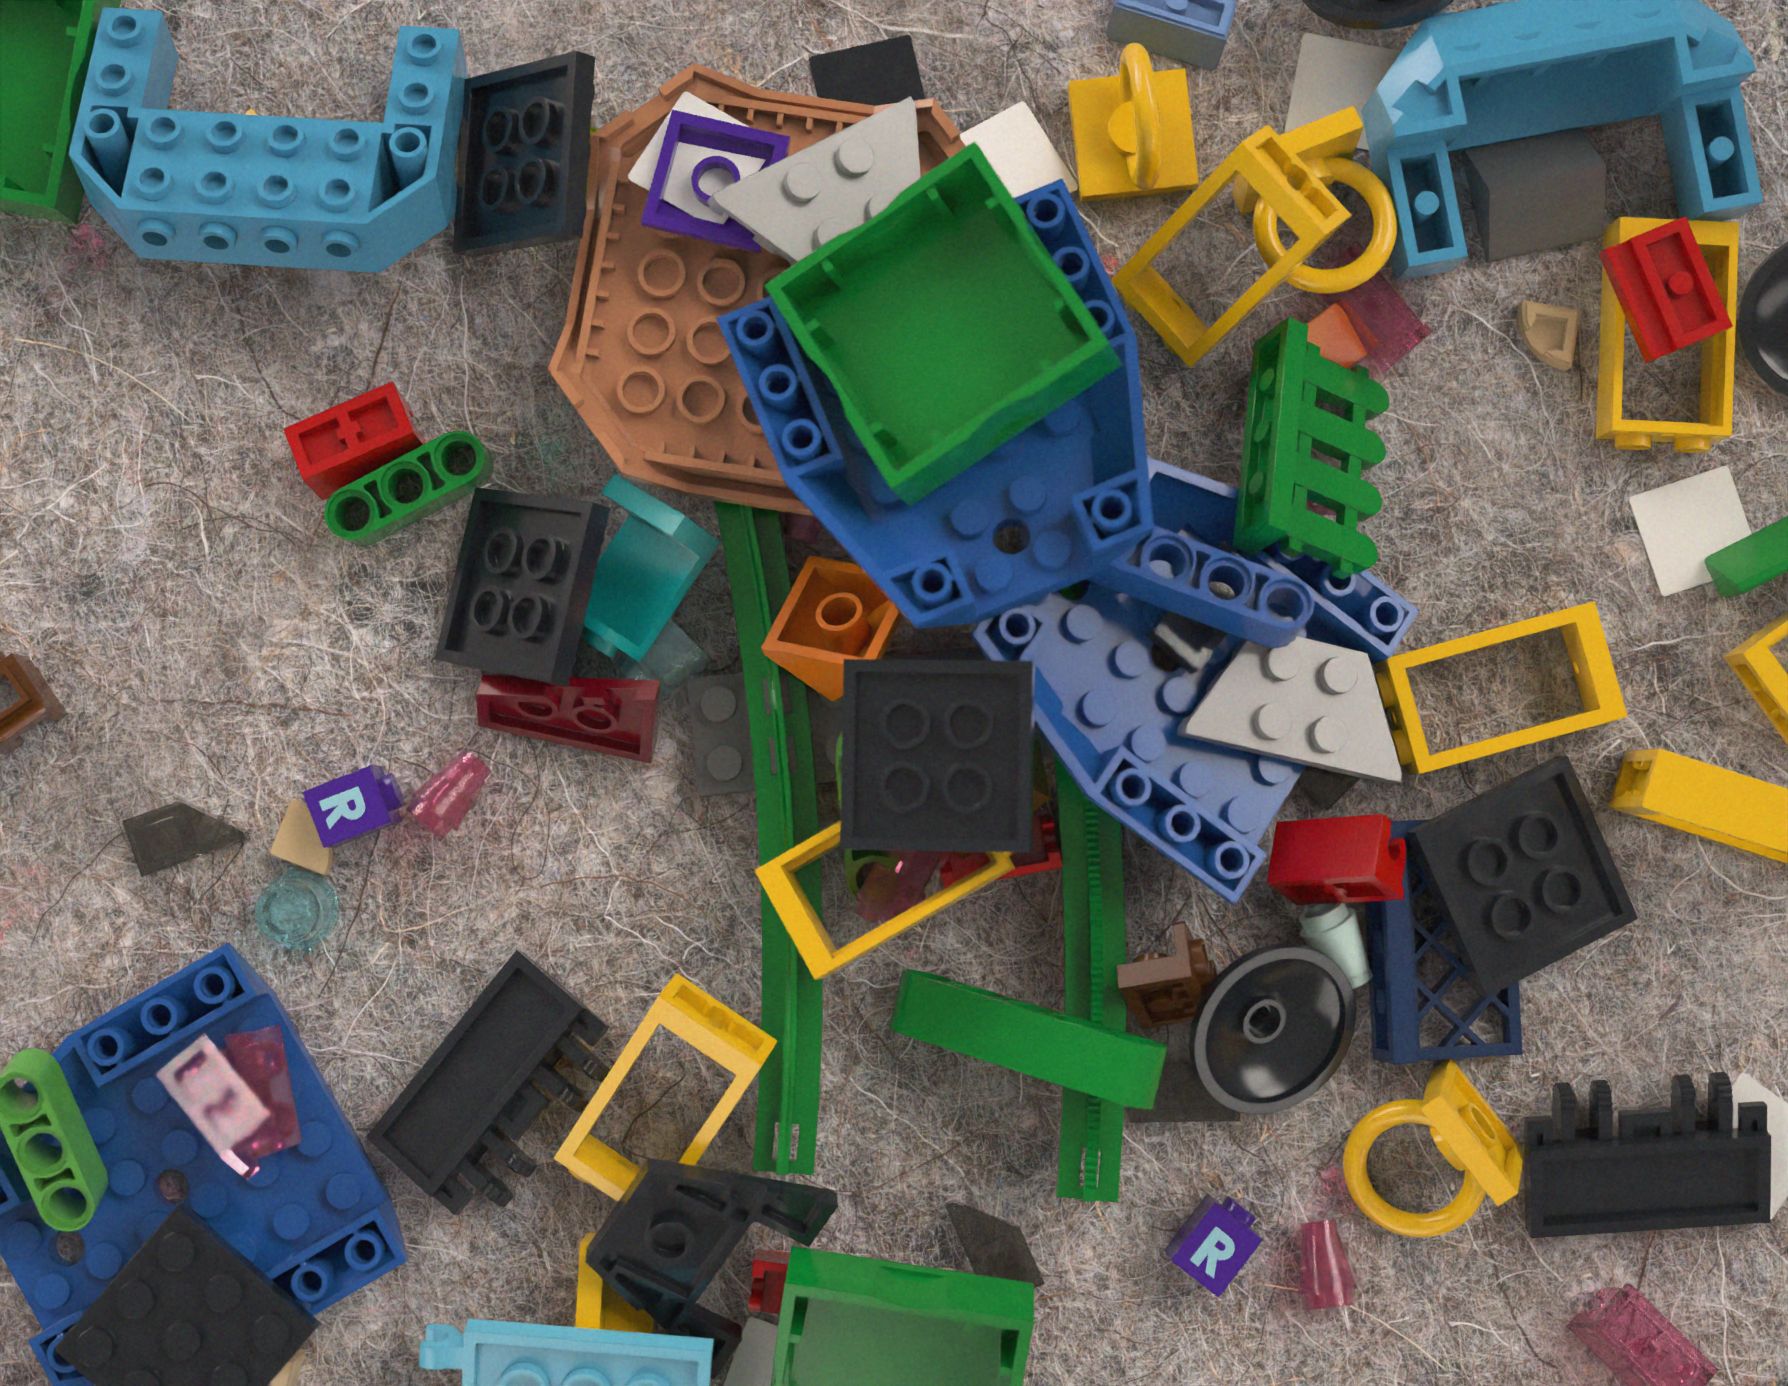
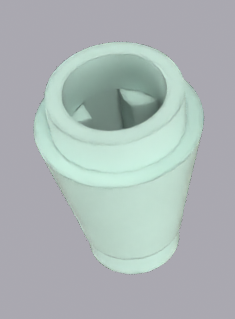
M1345 903L1316 904L1300 915L1299 921L1303 927L1300 936L1308 946L1328 956L1342 969L1352 989L1364 985L1373 977L1353 908H1347Z

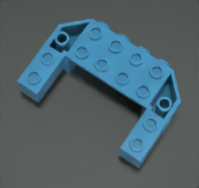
M1699 0L1503 1L1478 9L1438 13L1423 20L1361 110L1373 173L1388 189L1397 213V237L1390 255L1395 282L1453 271L1468 257L1448 157L1449 153L1576 128L1585 129L1659 115L1680 218L1686 216L1687 220L1727 221L1738 219L1761 204L1763 197L1740 84L1752 75L1756 69L1753 57L1732 22Z
M102 8L69 156L90 204L139 258L380 273L449 225L456 211L457 184L454 175V164L463 113L465 79L468 78L459 29L400 26L383 123L167 110L178 54L163 12Z

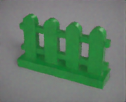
M1288 317L1255 341L1253 346L1233 548L1253 556L1277 541L1281 543V554L1291 558L1296 557L1302 552L1331 564V575L1344 580L1352 574H1359L1372 567L1378 559L1375 543L1367 535L1356 531L1357 521L1362 522L1377 514L1382 507V499L1378 490L1372 484L1361 480V470H1369L1385 458L1386 449L1383 441L1376 433L1365 429V420H1373L1384 413L1389 407V396L1382 385L1369 379V369L1357 364L1349 370L1321 357L1320 347L1307 342L1308 325ZM1316 398L1344 410V419L1316 407ZM1311 448L1341 461L1340 470L1311 458ZM1307 500L1336 512V522L1307 510Z

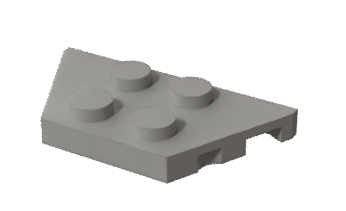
M908 97L713 193L707 203L711 210L719 216H722L725 212L754 233L755 236L752 240L770 253L783 256L793 266L838 234L854 229L872 219L885 209L899 192L921 178L915 103L912 97Z
M1298 636L1292 643L1281 648L1265 647L1242 638L1232 651V658L1227 666L1219 670L1206 687L1208 692L1191 716L1185 717L1178 726L1177 736L1381 783L1395 784L1401 782L1402 772L1368 653Z

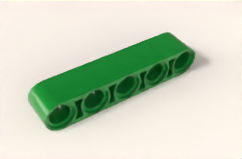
M902 969L889 1025L890 1030L1114 1103L1140 1109H1154L1168 1050L1166 1045L1147 1038L940 975L913 969Z

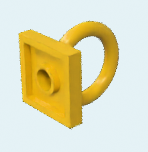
M1130 43L1121 53L1119 76L1068 82L1067 90L1080 202L1197 189L1199 179L1185 68L1153 72L1150 56L1145 47L1139 43Z
M1354 105L1279 135L1326 188L1334 181L1352 187L1365 199L1373 216V233L1370 243L1363 254L1355 261L1335 269H1317L1301 264L1284 281L1293 287L1307 292L1322 294L1338 293L1363 284L1384 266L1396 242L1397 213L1388 189L1372 171L1353 161L1364 127ZM1239 173L1235 177L1232 197L1241 215L1254 210L1253 234L1255 243L1262 259L1271 268L1287 252L1278 236V214Z
M1445 1059L1431 1069L1423 1100L1402 1099L1385 1103L1370 1111L1355 1125L1344 1148L1343 1173L1353 1201L1371 1221L1399 1235L1415 1238L1435 1237L1453 1231L1464 1224L1480 1207L1486 1192L1497 1206L1518 1194L1524 1148L1454 1060ZM1407 1123L1430 1126L1431 1136L1445 1159L1455 1169L1459 1171L1464 1170L1462 1187L1452 1202L1433 1212L1411 1213L1395 1208L1379 1196L1368 1177L1367 1158L1373 1142L1387 1129Z

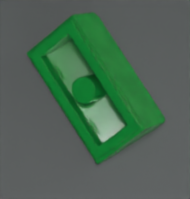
M1788 516L1705 558V566L1721 597L1730 598L1745 594L1788 572Z

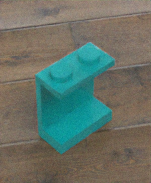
M614 473L601 493L628 512L629 516L598 560L591 588L590 601L587 605L582 629L585 626L588 630L582 639L612 659L620 649L638 662H641L720 544V541L682 513Z

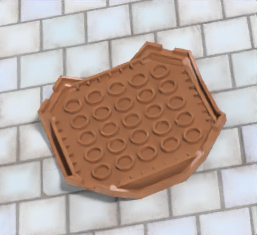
M694 62L658 88L659 94L631 114L628 110L624 111L590 135L591 154L588 162L587 213L584 221L583 238L580 239L565 325L547 370L625 478L693 498L802 515H813L783 480L717 321V318L770 297L764 285L791 267L789 261L781 255L770 253L765 248L762 249L760 254L642 226L641 219L649 191L629 180L628 174L683 92L691 93L748 127L790 136L791 143L788 157L896 103L872 106L758 89ZM934 98L914 100L916 106L920 177L966 147L960 138L961 133Z

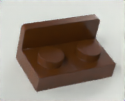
M1185 921L1172 923L1176 955L1168 956L1163 953H1146L1135 957L1133 963L1116 966L1119 990L1143 1029L1191 1022L1203 994L1218 976L1214 960H1208L1203 938L1194 939Z

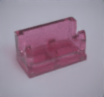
M1356 240L1337 259L1331 260L1321 269H1335L1346 266L1359 258L1365 249ZM1379 271L1372 278L1353 289L1338 293H1318L1329 307L1338 302L1347 315L1366 352L1383 372H1386L1433 332L1426 322L1423 324Z
M205 1033L156 1073V1076L219 1156L246 1180L260 1170L258 1161L252 1155L259 1145L269 1142L274 1148L279 1149L282 1147L284 1142L283 1135L271 1123L275 1118Z
M1626 1283L1622 1288L1607 1287L1600 1290L1595 1295L1602 1302L1599 1307L1589 1314L1586 1312L1576 1314L1566 1326L1627 1386H1706L1719 1370L1632 1284Z

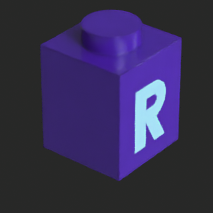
M367 766L302 792L323 848L339 847L403 822L398 808L405 806L401 788L392 773L385 775L381 766Z
M1207 1194L1164 1251L1173 1263L1219 1298L1263 1239L1251 1228V1225L1257 1219L1252 1213L1230 1196H1227L1221 1204Z

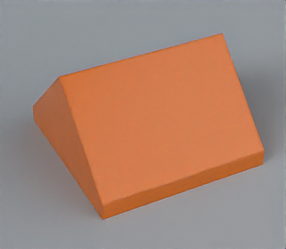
M809 555L761 648L765 656L833 702L843 696L844 659H882L904 614L858 564Z

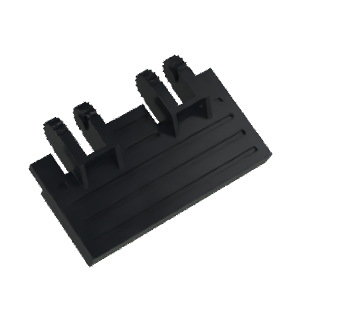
M516 950L366 1138L430 1197H435L453 1215H459L474 1197V1194L456 1179L459 1173L489 1200L504 1208L514 1196L504 1182L495 1177L479 1162L480 1158L489 1148L506 1163L509 1169L526 1178L530 1177L537 1166L497 1126L513 1140L518 1141L547 1106L550 1100L531 1084L535 1078L565 1105L581 1113L589 1103L588 1099L585 1098L584 1093L557 1072L554 1066L566 1054L581 1067V1070L588 1077L602 1083L610 1071L609 1067L571 1033L574 1031L587 1044L594 1047L610 1026L525 952Z
M1713 1072L1709 1074L1710 1077L1708 1078V1118L1706 1121H1695L1694 1101L1696 1094L1692 1079H1690L1688 1074L1674 1075L1671 1080V1109L1666 1107L1618 1111V1136H1613V1104L1608 1081L1593 1080L1590 1082L1589 1128L1575 1129L1574 1109L1576 1100L1570 1083L1553 1084L1552 1118L1550 1115L1524 1117L1525 1229L1531 1238L1770 1223L1771 1135L1767 1131L1766 1103L1764 1101L1738 1103V1128H1733V1089L1730 1077L1725 1072Z

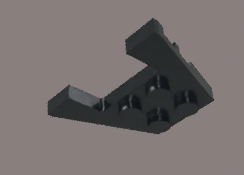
M648 1158L586 1248L585 1263L637 1311L644 1309L665 1329L664 1335L714 1339L711 1378L715 1379L742 1341V1326L695 1304L752 1223H761L809 1247L837 1209V1193L821 1187Z

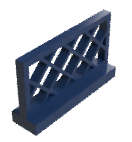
M1430 819L1391 821V838H1404L1406 845L1402 887L1405 888L1403 900L1365 902L1367 954L1369 968L1373 974V977L1369 980L1373 1059L1390 1064H1410L1422 1060L1522 1055L1519 981L1501 990V1001L1496 997L1499 992L1489 997L1479 996L1461 1018H1458L1440 1000L1441 996L1458 976L1465 980L1473 989L1474 987L1461 957L1459 956L1456 959L1437 940V937L1447 927L1443 916L1441 915L1428 931L1414 918L1413 902L1425 888H1428L1430 891L1431 889L1422 868L1411 858L1410 841L1406 832ZM1412 874L1418 879L1413 885ZM1415 934H1416L1419 938H1421L1416 945H1415ZM1429 947L1450 966L1431 991L1417 978L1416 962ZM1417 992L1424 998L1419 1005ZM1488 1004L1502 1016L1503 1042L1485 1043L1469 1028ZM1433 1007L1453 1028L1438 1046L1420 1047L1419 1022ZM1463 1035L1471 1044H1456V1042Z

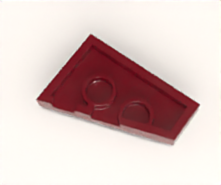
M482 675L476 693L478 726L651 764L657 744L660 680L570 677L569 686L564 687L509 675Z

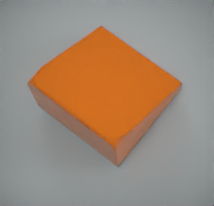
M1338 302L1332 304L1306 324L1308 325L1307 342L1320 347L1321 357L1348 369L1367 355L1347 315Z

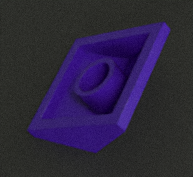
M672 109L641 219L642 226L761 254L763 247L752 240L755 234L729 216L724 224L696 218L665 201L663 197L679 142L764 159L765 162L760 168L762 170L788 157L791 143L790 136ZM711 156L701 160L692 172L691 182L694 195L699 202L707 207H710L707 201L711 196L704 193L699 187L700 178L706 171L721 168L733 176L734 183L741 180L737 166L731 160L722 156Z

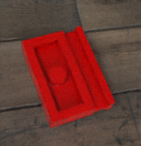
M1686 216L1637 235L1618 245L1608 247L1599 253L1645 364L1725 332L1733 327Z

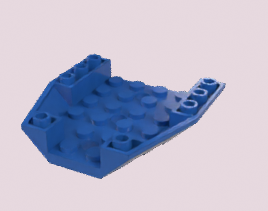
M1063 178L1017 196L1014 200L1110 343L1122 365L912 506H909L891 490L846 418L842 402L835 387L826 373L808 357L771 296L717 318L785 484L916 629L979 623L1092 577L1150 535L1154 530L1137 337ZM1009 526L1022 528L1030 537L1028 546L1017 554H1005L999 551L994 545V538L1001 529Z
M1147 456L1154 526L1292 576L1305 583L1312 593L1314 608L1312 615L1298 637L1368 653L1371 665L1392 656L1419 613V609L1368 570L1359 574H1352L1343 580L1331 575L1332 565L1303 552L1294 558L1281 554V543L1277 541L1253 556L1233 548L1239 489ZM1020 547L1018 548L1015 554L1022 551ZM1161 560L1150 562L1151 569L1160 577H1177L1176 570L1168 562ZM1085 579L1081 581L1082 591L1077 600L1066 599L1058 591H1055L982 622L974 623L970 637L987 660L1035 662L1034 726L1084 796L1228 903L1235 905L1267 855L1266 852L1256 845L1307 766L1177 736L1178 726L1185 717L1191 716L1208 692L1206 687L1216 673L1227 666L1232 658V651L1242 638ZM1217 581L1208 583L1210 591L1219 599H1235L1234 592L1228 585ZM1277 603L1267 604L1268 612L1273 618L1282 622L1293 621L1290 611L1285 606ZM1156 640L1169 643L1175 650L1177 660L1171 672L1160 670L1152 661L1151 649Z
M230 943L224 944L72 1032L51 1054L62 1069L105 1166L109 1180L107 1191L93 1218L86 1226L74 1231L81 1236L85 1246L84 1254L78 1262L67 1261L58 1253L56 1243L62 1231L55 1230L46 1224L40 1216L0 1127V1254L43 1329V1332L29 1339L28 1342L53 1386H95L58 1354L54 1348L174 1208L182 1203L188 1206L313 1316L409 1260L388 1190L275 991ZM29 1081L21 1088L25 1092L38 1093L36 1087ZM270 1109H281L290 1115L293 1121V1132L287 1141L279 1142L272 1140L265 1133L263 1121ZM39 1133L42 1141L48 1145L62 1146L60 1141L53 1135ZM175 1169L186 1176L189 1183V1191L183 1201H171L163 1195L160 1189V1180L166 1170ZM62 1187L66 1194L72 1198L85 1199L82 1192L76 1188Z

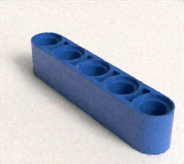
M1154 525V530L1150 535L1094 576L1085 579L1270 648H1281L1292 643L1309 620L1314 608L1312 593L1305 583ZM1018 527L1017 540L1022 551L1028 546L1030 537L1026 531ZM1156 560L1168 562L1176 570L1177 577H1160L1151 569L1150 562ZM1217 581L1228 585L1234 592L1235 599H1219L1210 591L1208 583ZM1277 603L1285 606L1290 611L1293 621L1282 622L1273 618L1268 612L1267 604Z

